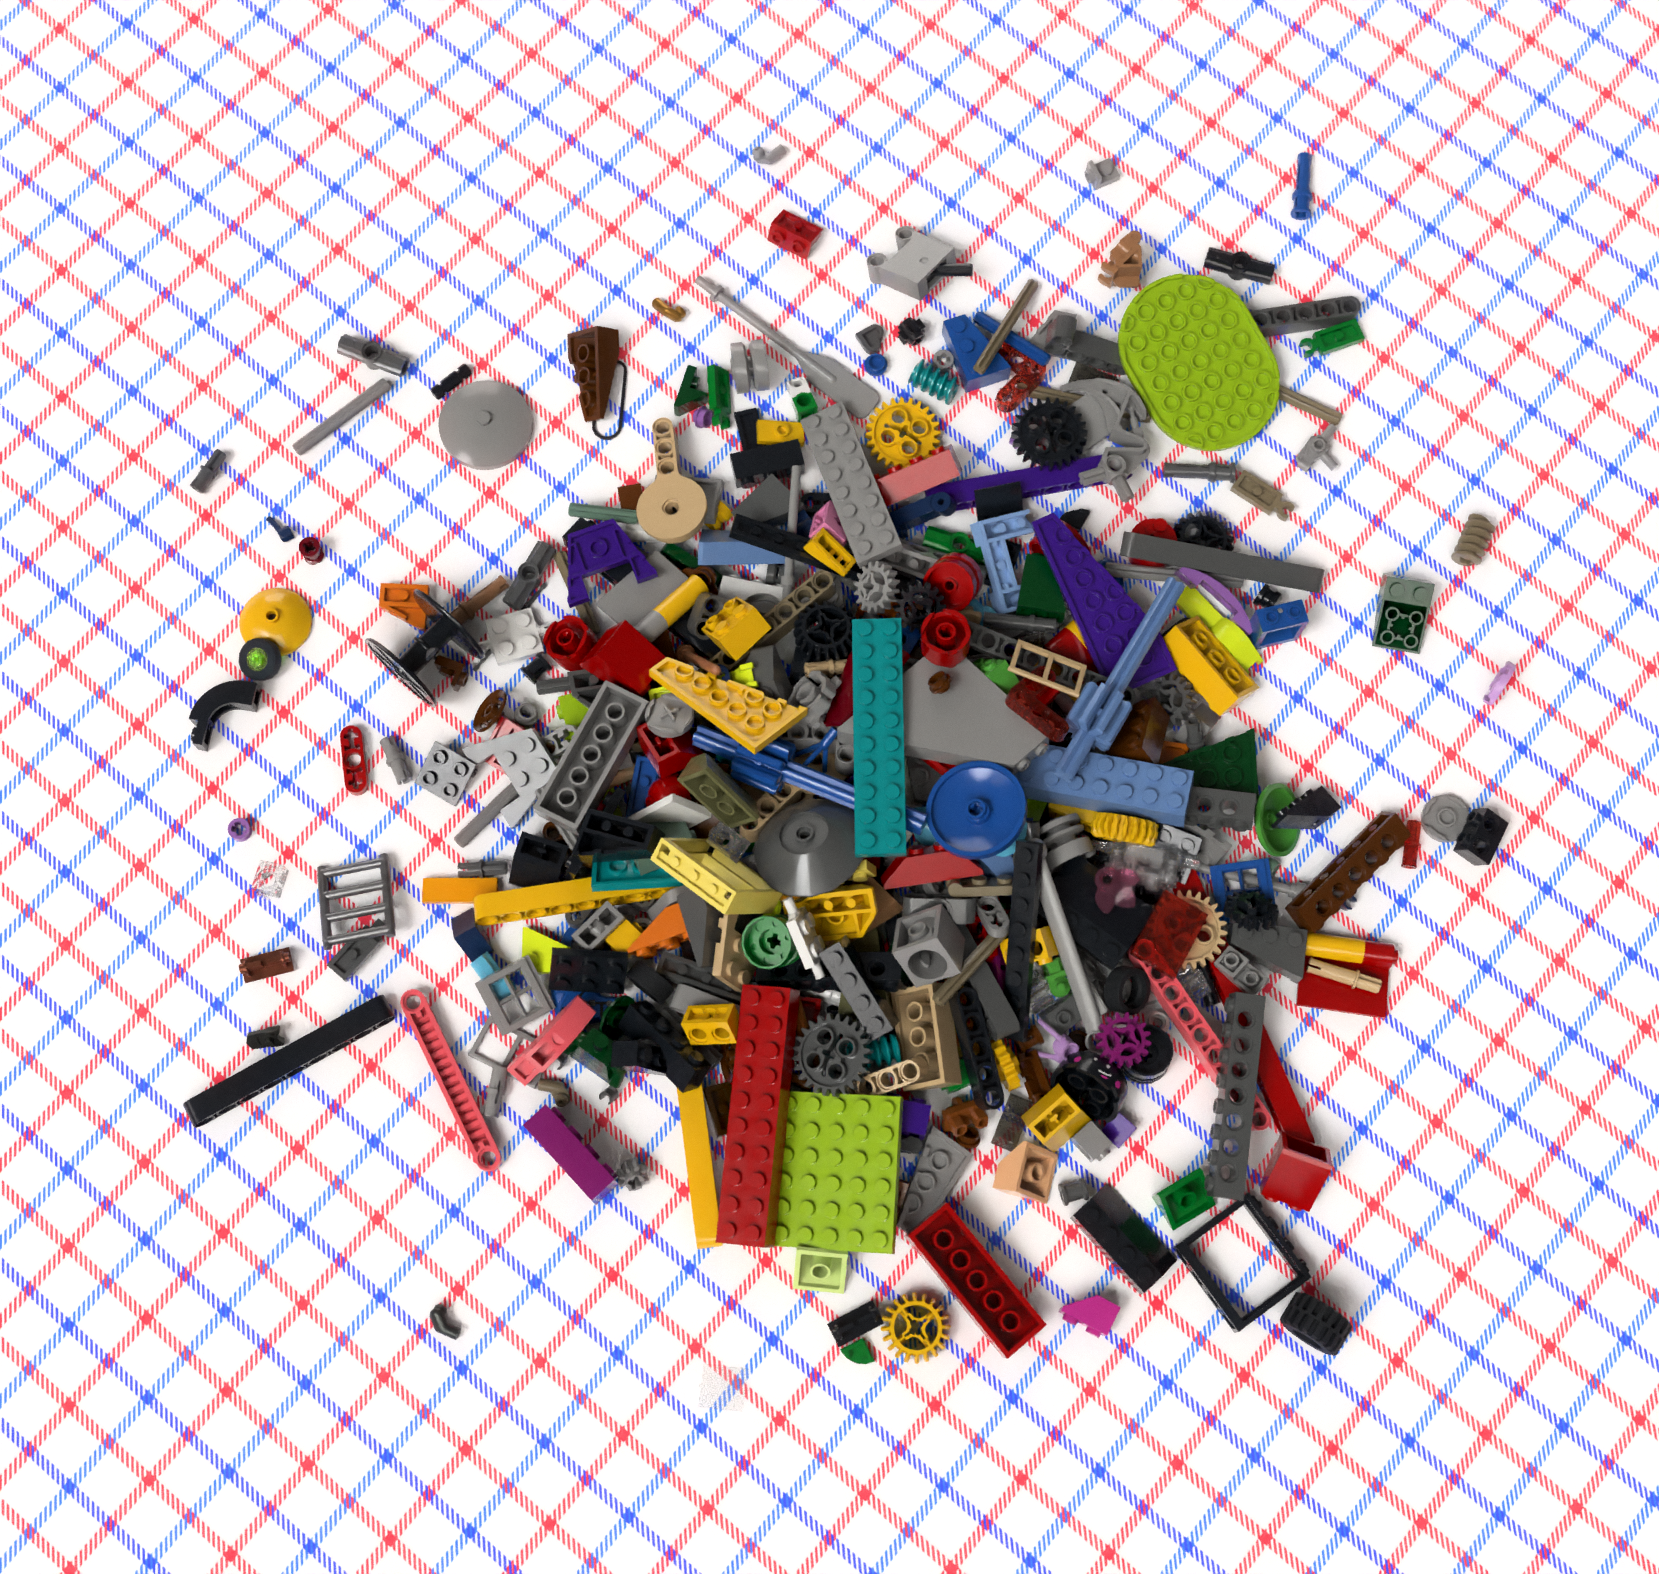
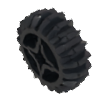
M1200 510L1197 511L1196 516L1190 512L1187 515V519L1184 517L1180 518L1179 524H1175L1173 528L1177 541L1204 546V544H1201V541L1198 542L1200 538V540H1203V543H1206V547L1215 548V546H1220V549L1233 551L1234 545L1231 544L1234 541V536H1230L1232 530L1231 528H1224L1227 524L1226 520L1218 521L1219 514L1212 518L1210 517V511L1205 516L1202 515ZM1193 528L1197 529L1195 535L1184 538V534Z
M825 599L822 605L814 602L813 608L806 605L805 613L799 612L798 620L794 622L793 636L796 638L795 644L800 646L802 654L807 653L809 660L814 656L817 662H820L821 659H825L828 662L830 658L839 661L840 655L847 658L848 651H852V619L857 618L853 617L851 610H845L844 604L837 607L835 600L831 605H827ZM818 621V624L812 627V630L807 631L813 623ZM846 632L839 641L835 642V639L841 636V633Z

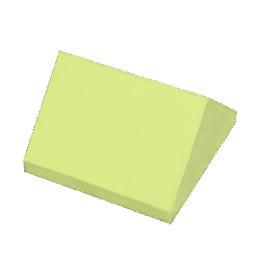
M797 1246L793 1289L844 1294L848 1251Z

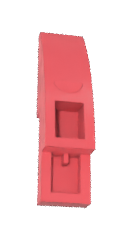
M577 995L543 1028L542 1033L507 1066V1071L526 1086L540 1071L543 1073L564 1052L589 1023L596 1010Z

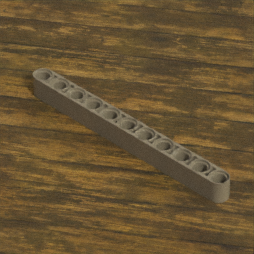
M826 570L814 573L762 617L771 628H774L773 631L765 634L755 643L753 648L749 649L733 664H726L731 658L722 650L709 661L716 665L722 664L732 672L739 668V665L745 664L753 649L775 645L795 628L794 622L798 620L799 612L805 613L806 605L810 608H813L814 602L822 605L824 599L828 601L835 595L836 585L831 573ZM829 582L828 586L824 588L819 587L821 583ZM805 597H810V598H811L808 602H806V603H801V600H802L803 598H805ZM785 613H792L790 617L782 618ZM699 668V669L697 670L698 672H701V673H704V674H707V673H708V671H706V670H704V669H702V668ZM639 741L633 743L631 750L637 753L644 752L639 745Z

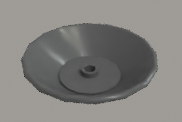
M808 799L784 808L769 820L759 834L754 854L759 875L770 888L787 896L814 897L836 889L852 877L863 860V857H855L854 811L829 799Z

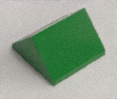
M1201 1168L1196 1169L1152 1196V1199L1173 1231L1216 1205L1213 1197L1207 1196V1190L1204 1188L1205 1175Z

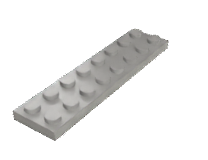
M843 401L801 419L800 422L859 568L867 566L870 561L876 562L904 549Z

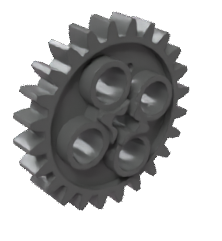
M827 1013L826 1020L823 1016L819 1015L817 1016L818 1023L809 1020L810 1029L801 1028L804 1037L796 1036L800 1046L793 1047L795 1051L799 1052L797 1056L792 1057V1060L799 1061V1065L794 1067V1070L802 1071L798 1079H808L805 1087L811 1088L814 1086V1093L819 1094L822 1091V1095L828 1097L830 1093L834 1097H839L840 1091L848 1095V1087L857 1090L856 1081L865 1082L862 1073L870 1074L871 1072L866 1068V1064L874 1062L868 1059V1055L874 1053V1050L867 1048V1045L872 1040L863 1038L867 1034L866 1030H859L861 1023L854 1022L852 1024V1017L847 1016L844 1019L843 1014L837 1013L836 1017L831 1013ZM830 1032L831 1040L828 1044H825L824 1035ZM851 1042L853 1044V1051L847 1055L845 1048ZM831 1051L836 1054L834 1059L830 1056ZM819 1055L821 1062L819 1066L815 1068L813 1065V1060L815 1056ZM840 1065L843 1072L837 1079L835 1069Z

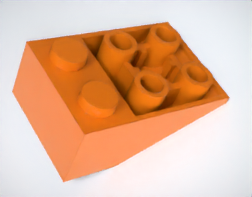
M676 903L665 907L627 949L628 953L637 957H643L644 960L650 959L658 955L657 951L665 948L667 951L681 947L680 943L689 940L679 904Z

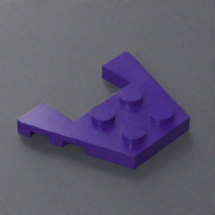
M614 519L568 534L567 602L570 608L590 601L583 582L584 578L623 564L631 563L638 584L658 577L656 569L651 566L646 557L636 548Z

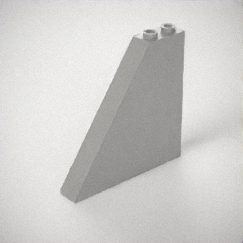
M923 657L903 673L905 756L956 766L971 761H988L1003 766L1015 775L1019 771H1025L1030 766L1031 760L1036 756H1042L1048 750L1050 734L967 658L958 663L956 667L947 668L937 666ZM939 671L949 674L952 678L950 688L945 693L932 694L928 685L930 677ZM852 716L837 728V740L840 743L854 746Z

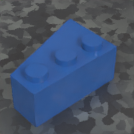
M965 314L943 321L942 336L948 350L954 357L953 363L965 393L1009 379L1011 366L999 352H997L984 374L980 375L974 371L973 367L989 341Z

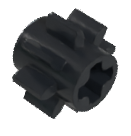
M909 317L898 326L900 330L898 331V338L903 345L908 343L911 346H916L924 340V329L926 326L920 318L915 320Z

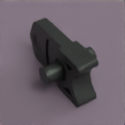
M280 1025L247 1033L246 1044L251 1049L277 1047L284 1045L285 1038L279 1035Z

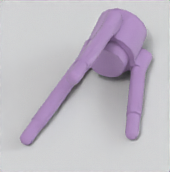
M1038 1019V1023L1056 1039L1053 1042L1055 1054L1037 1051L1039 1057L1061 1063L1063 1060H1067L1068 1055L1079 1052L1080 1046L1074 1043L1066 1032L1060 1035L1042 1019Z

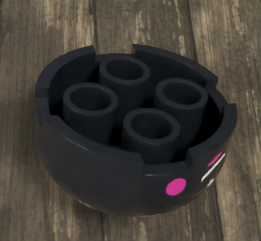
M1081 1050L1068 1055L1067 1060L1059 1063L1051 1075V1088H1054L1059 1083L1076 1103L1085 1090H1088L1089 1095L1082 1105H1078L1092 1119V1122L1095 1119L1105 1120L1106 1123L1113 1121L1124 1106L1128 1095V1085L1122 1070L1117 1068V1064L1114 1061L1109 1064V1057H1101V1053L1095 1051Z

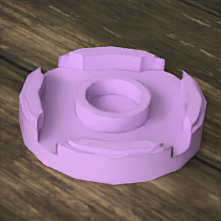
M1506 661L1505 666L1501 667L1489 686L1490 692L1488 695H1484L1483 702L1490 706L1493 705L1509 682L1517 665Z

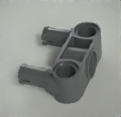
M915 892L903 895L902 917L928 909L936 904H944L946 911L955 924L975 923L976 897H952L950 894H919Z

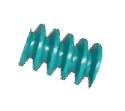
M922 359L913 369L908 384L913 381L912 386L914 388L921 385L920 389L922 392H926L929 389V396L933 397L937 394V400L941 401L945 398V404L949 405L960 387V384H956L957 377L954 376L951 380H948L949 372L940 376L941 368L933 372V364L930 363L925 368V360Z
M890 1034L888 1040L882 1035L878 1037V1041L875 1039L867 1045L868 1049L874 1050V1053L868 1055V1059L875 1061L878 1067H881L882 1060H885L888 1066L891 1065L892 1059H895L897 1063L901 1062L900 1047L894 1034ZM851 1042L847 1044V1055L853 1051V1044ZM866 1064V1065H867L868 1068H871V1065H872V1064Z

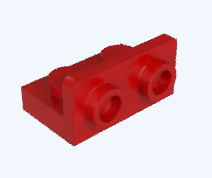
M783 209L771 222L767 240L806 260L809 257L811 247L821 237L823 229Z

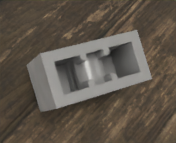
M606 901L571 936L581 949L602 950L607 945L605 939L626 919Z

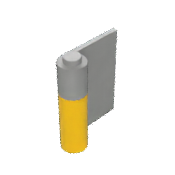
M657 550L646 558L651 566L656 569L657 578L638 584L634 572L631 571L596 602V606L618 624L626 620L650 643L656 640L692 608L699 594L709 592L707 585L700 577L691 575L688 578Z

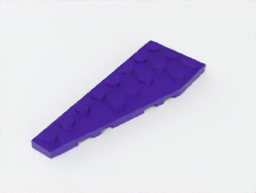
M1053 512L1030 524L1097 673L1109 677L1146 614ZM1160 632L1128 684L1132 689L1177 670Z

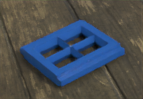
M1269 858L1209 866L1214 902L1218 904L1216 913H1224L1219 921L1230 923V918L1224 916L1225 912L1223 909L1227 896L1233 895L1234 891L1241 894L1242 890H1245L1247 893L1252 891L1260 892V894H1265V899H1273L1272 904H1275ZM1256 869L1259 887L1245 889L1242 870ZM1238 871L1240 889L1227 891L1224 873Z

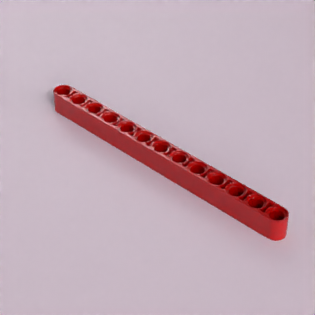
M1194 865L1186 884L1175 881L1174 885H1170L1175 897L1178 890L1181 891L1183 896H1186L1188 890H1191L1192 897H1196L1197 893L1201 892L1200 899L1204 901L1207 898ZM1188 909L1185 912L1189 919L1194 920L1199 917L1194 909ZM1203 920L1189 929L1191 931L1193 928L1205 925L1207 922ZM1199 931L1197 933V938L1200 941L1207 942L1210 940L1207 932ZM1220 937L1226 942L1225 945L1217 946L1221 950L1220 955L1229 946L1225 937ZM1212 953L1215 960L1213 962L1207 960L1212 979L1215 978L1216 980L1214 985L1224 1006L1225 1000L1229 997L1230 993L1244 992L1214 966V962L1220 955ZM1240 1013L1238 1022L1242 1026L1246 1025L1247 1019L1244 1014ZM1263 1023L1257 1074L1259 1089L1279 1134L1282 1131L1315 1143L1310 1127ZM1238 1038V1041L1243 1050L1244 1043L1241 1039Z

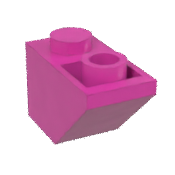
M1096 1295L1062 1306L1058 1312L1063 1314L1062 1319L1074 1326L1078 1322L1087 1327L1085 1330L1087 1333L1099 1338L1100 1335H1108L1121 1307Z

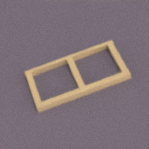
M1018 639L1008 671L1078 698L1087 666ZM1021 648L1048 658L1042 677L1015 667ZM1053 660L1080 670L1075 690L1047 680Z

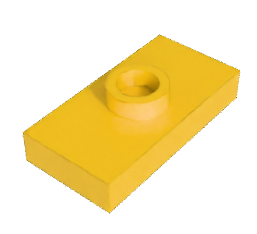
M757 420V444L772 445L798 439L800 447H803L804 429L801 422Z

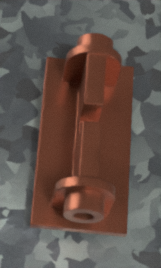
M289 947L240 959L241 964H239V971L243 974L245 984L294 971Z

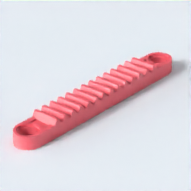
M417 989L407 990L403 993L400 1000L402 1010L477 1166L485 1172H493L500 1167L502 1156L426 997ZM411 996H418L420 998V1005L416 1009L407 1007V1000ZM486 1152H493L496 1156V1160L491 1166H485L482 1163V1156Z

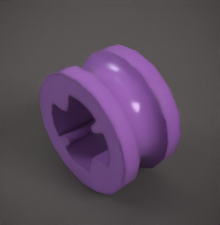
M236 818L229 823L228 833L235 841L244 842L252 835V827L245 819ZM240 824L246 828L245 832L242 831V835L234 832V829H238L237 826Z

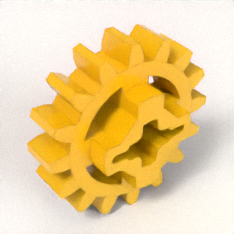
M991 1039L990 1043L1001 1083L1004 1084L1008 1092L1019 1088L1021 1085L1018 1074L1021 1071L1017 1057L1009 1045H1003L1001 1039L997 1041Z

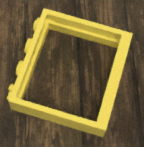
M661 838L650 858L651 861L724 915L772 913L783 894L770 888L757 872L711 839ZM710 845L715 848L713 853L707 852ZM728 892L731 893L730 898L726 897Z

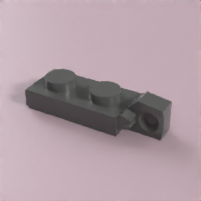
M378 918L371 927L365 925L362 929L382 926L385 923ZM378 936L348 942L329 961L327 966L347 982L374 953L384 939Z

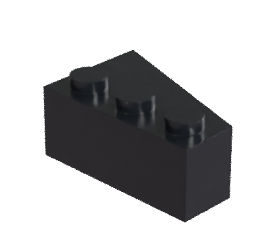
M588 808L571 855L582 863L648 859L652 857L660 839L665 838L666 834L655 825Z

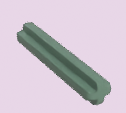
M570 503L568 508V515L570 517L602 521L614 519L616 522L637 524L638 522L636 510Z

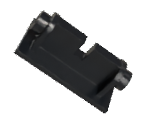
M871 1300L827 1325L838 1347H841L884 1324V1321L877 1306Z

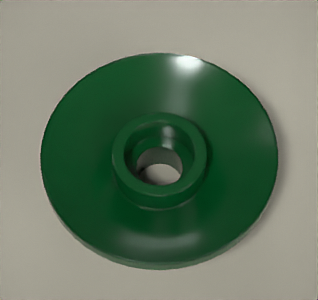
M628 995L615 999L604 1010L599 1031L613 1041L620 1038L624 1033L617 1026L629 1004L635 1003L634 999Z

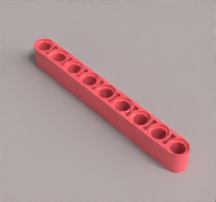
M1140 940L1133 943L1127 951L1130 961L1135 968L1142 969L1148 975L1150 990L1216 1085L1217 1074L1221 1071L1219 1051L1223 1047L1222 1043L1154 944L1149 940ZM1138 946H1142L1145 948V958H1141L1138 956ZM1153 966L1160 970L1159 979H1155L1151 974ZM1167 987L1172 988L1175 993L1173 1000L1166 997L1165 991ZM1182 1008L1186 1009L1189 1013L1187 1021L1180 1017V1010ZM1196 1029L1201 1030L1203 1033L1201 1042L1197 1041L1194 1037ZM1211 1050L1217 1053V1061L1215 1063L1209 1059V1052ZM1234 1064L1232 1067L1233 1074L1239 1077L1241 1071ZM1232 1089L1229 1096L1233 1102H1236L1238 1100V1093L1235 1089ZM1255 1093L1253 1114L1257 1113L1261 1121L1258 1126H1255L1252 1121L1251 1131H1261L1269 1127L1271 1116Z

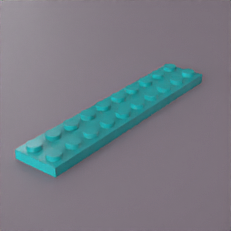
M901 618L852 619L855 857L906 856Z

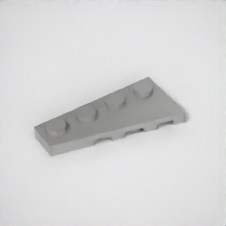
M930 1126L897 1218L896 1226L905 1233L912 1230L942 1204L973 1157L972 1153L934 1126Z

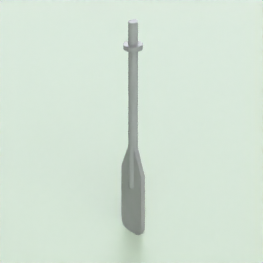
M700 275L696 278L695 283L710 294V300L713 303L720 301L795 357L809 383L835 403L843 401L847 412L858 419H864L877 406L879 401L878 394L830 357L799 350L724 294L725 288L718 285L715 287Z

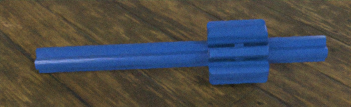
M698 725L697 731L693 734V746L732 761L731 776L735 780L773 795L781 792L786 782L854 809V785L795 762L796 746L791 742L776 738L754 755L729 735L704 725ZM905 805L906 830L920 836L923 828L926 826L928 814Z

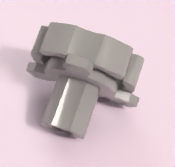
M811 671L809 673V677L820 684L819 687L806 676H803L796 683L791 696L787 700L788 705L797 708L800 705L808 708V715L799 722L801 724L810 722L814 729L825 721L832 699L836 695V689L842 683L836 675L829 679L821 671Z

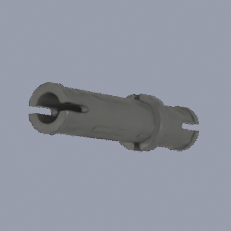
M984 612L983 626L1028 631V633H1033L1034 631L1055 634L1056 618L1035 617V614L1020 616Z

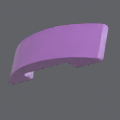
M1181 567L1174 572L1190 589L1200 584L1232 613L1228 618L1230 621L1234 622L1246 635L1252 633L1251 623L1244 608L1236 597L1220 582L1205 573L1191 568Z

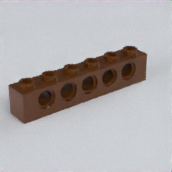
M1381 811L1285 907V910L1299 929L1308 930V932L1320 930L1324 926V922L1331 915L1337 913L1341 905L1347 899L1353 897L1357 889L1364 882L1370 880L1373 877V873L1380 866L1386 864L1389 857L1396 850L1404 846L1411 833L1397 813Z

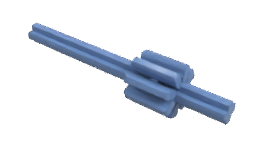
M1173 577L1166 579L1105 683L1101 682L1099 686L1094 682H1088L1084 686L1063 723L1064 729L1073 734L1071 742L1053 771L1057 777H1062L1064 781L1071 782L1090 749L1094 750L1098 747L1101 751H1107L1111 747L1132 710L1131 703L1122 700L1125 696L1123 693L1185 588L1182 582H1177Z

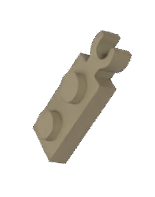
M1243 470L1230 489L1231 492L1270 516L1272 511L1276 512L1277 517L1281 521L1286 522L1289 517L1283 512V509L1293 512L1295 508L1293 503L1281 501L1284 494L1246 470Z

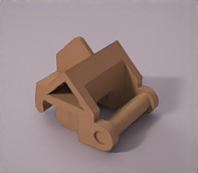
M1133 230L1125 235L1110 251L1109 259L1111 261L1108 264L1105 261L1101 263V269L1111 275V277H1105L1102 273L1098 275L1097 280L1109 289L1113 286L1119 288H1138L1140 286V273L1142 270L1141 246L1139 245L1142 236L1140 232Z

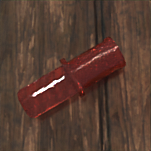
M1408 820L1406 827L1411 836L1405 841L1403 846L1401 867L1416 869L1418 849L1421 848L1419 843L1421 822Z

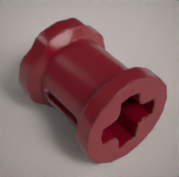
M305 537L299 543V551L306 563L316 565L322 562L325 554L316 538Z

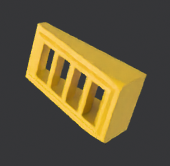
M823 527L803 547L806 552L842 577L856 563V559ZM841 560L845 561L843 566L840 564Z
M1053 803L1048 805L1049 817L1055 819L1077 813L1080 817V822L1077 825L1082 824L1085 828L1084 831L1091 833V822L1094 814L1098 813L1097 811Z

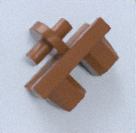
M956 1096L951 1100L952 1106L942 1110L943 1124L941 1128L944 1133L951 1131L955 1137L964 1135L967 1132V1125L974 1124L978 1129L988 1126L986 1110L979 1109L974 1100L963 1102L959 1096Z

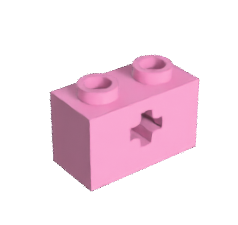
M829 500L814 514L808 537L811 539L823 527L844 547L847 542L846 534L834 504Z

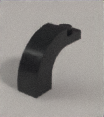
M234 680L216 685L205 692L195 703L189 715V720L196 726L191 732L192 744L198 750L208 752L214 725L223 714L232 710L257 712L262 694L259 684L251 681Z

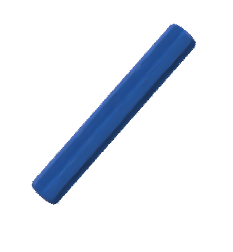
M980 311L973 318L974 323L993 335L1001 324ZM1012 330L1004 341L1041 366H1046L1051 359L1050 354Z

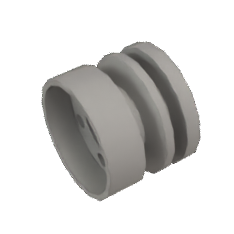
M1077 813L1057 817L1040 827V839L1045 843L1047 850H1050L1047 853L1046 861L1051 874L1059 873L1065 863L1072 858L1081 856L1087 860L1096 853L1089 837L1077 838L1085 829L1082 824L1077 825L1080 822V817Z

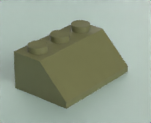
M706 753L691 758L677 779L727 829L755 821L759 818L757 803L750 797L749 793L742 789L733 780L732 776L724 772L716 764L715 760Z

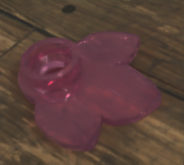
M1103 867L1098 870L1095 875V884L1098 887L1095 900L1101 911L1108 914L1115 904L1124 908H1133L1136 897L1131 887L1140 881L1138 875L1126 868L1116 871L1111 867ZM1107 875L1112 877L1110 884L1103 883V878Z

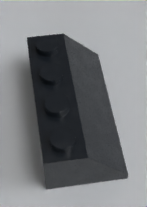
M1107 1183L1070 1217L1139 1295L1144 1294L1177 1261L1172 1253Z

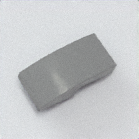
M1230 945L1214 962V966L1244 993L1258 995L1269 982V978L1252 966L1249 963V959Z

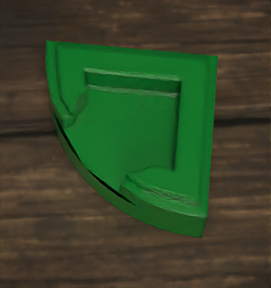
M864 1338L840 1349L842 1354L851 1362L857 1364L875 1362Z

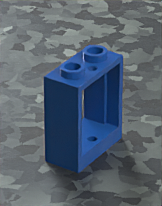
M1302 599L1255 610L1250 619L1252 633L1247 635L1256 650L1296 641L1309 622ZM1279 608L1283 610L1282 613L1278 612Z

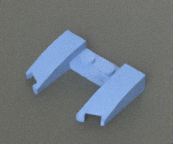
M1029 509L970 524L976 548L981 547L993 592L989 593L992 608L998 614L1011 613L1016 611L1021 585H1017L1005 540L1034 533L1030 522L1025 517L1030 512Z

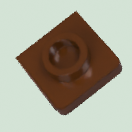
M437 655V660H435L434 664L437 670H439L438 673L448 678L454 676L451 686L454 691L459 692L461 686L464 687L469 678L465 664Z

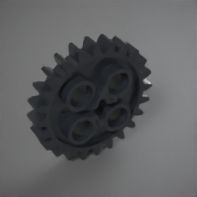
M1049 397L1046 398L1045 403H1042L1038 398L1036 406L1028 402V410L1022 407L1020 410L1021 415L1016 414L1015 423H1012L1011 428L1013 430L1011 432V439H1015L1012 447H1019L1016 452L1017 456L1024 454L1022 462L1031 460V468L1037 463L1039 464L1040 471H1042L1044 466H1048V470L1051 472L1055 465L1060 471L1062 463L1069 467L1071 459L1077 461L1078 454L1083 453L1084 448L1082 446H1086L1087 439L1084 437H1087L1088 430L1084 429L1086 421H1080L1081 413L1074 414L1075 406L1070 409L1067 408V401L1060 405L1059 398H1056L1054 403L1050 402ZM1042 416L1046 418L1048 433H1045L1046 423L1044 422ZM1057 418L1060 419L1062 422L1054 423L1052 419ZM1035 424L1039 426V429H1031L1029 425ZM1065 439L1069 443L1061 444L1058 440ZM1043 445L1047 449L1039 450L1036 446ZM1052 445L1054 446V449H1055L1057 452H1053L1052 447H1051Z

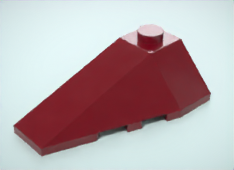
M902 650V666H904L910 655ZM852 651L848 656L840 678L842 683L836 689V695L832 699L824 721L826 727L841 726L853 716Z

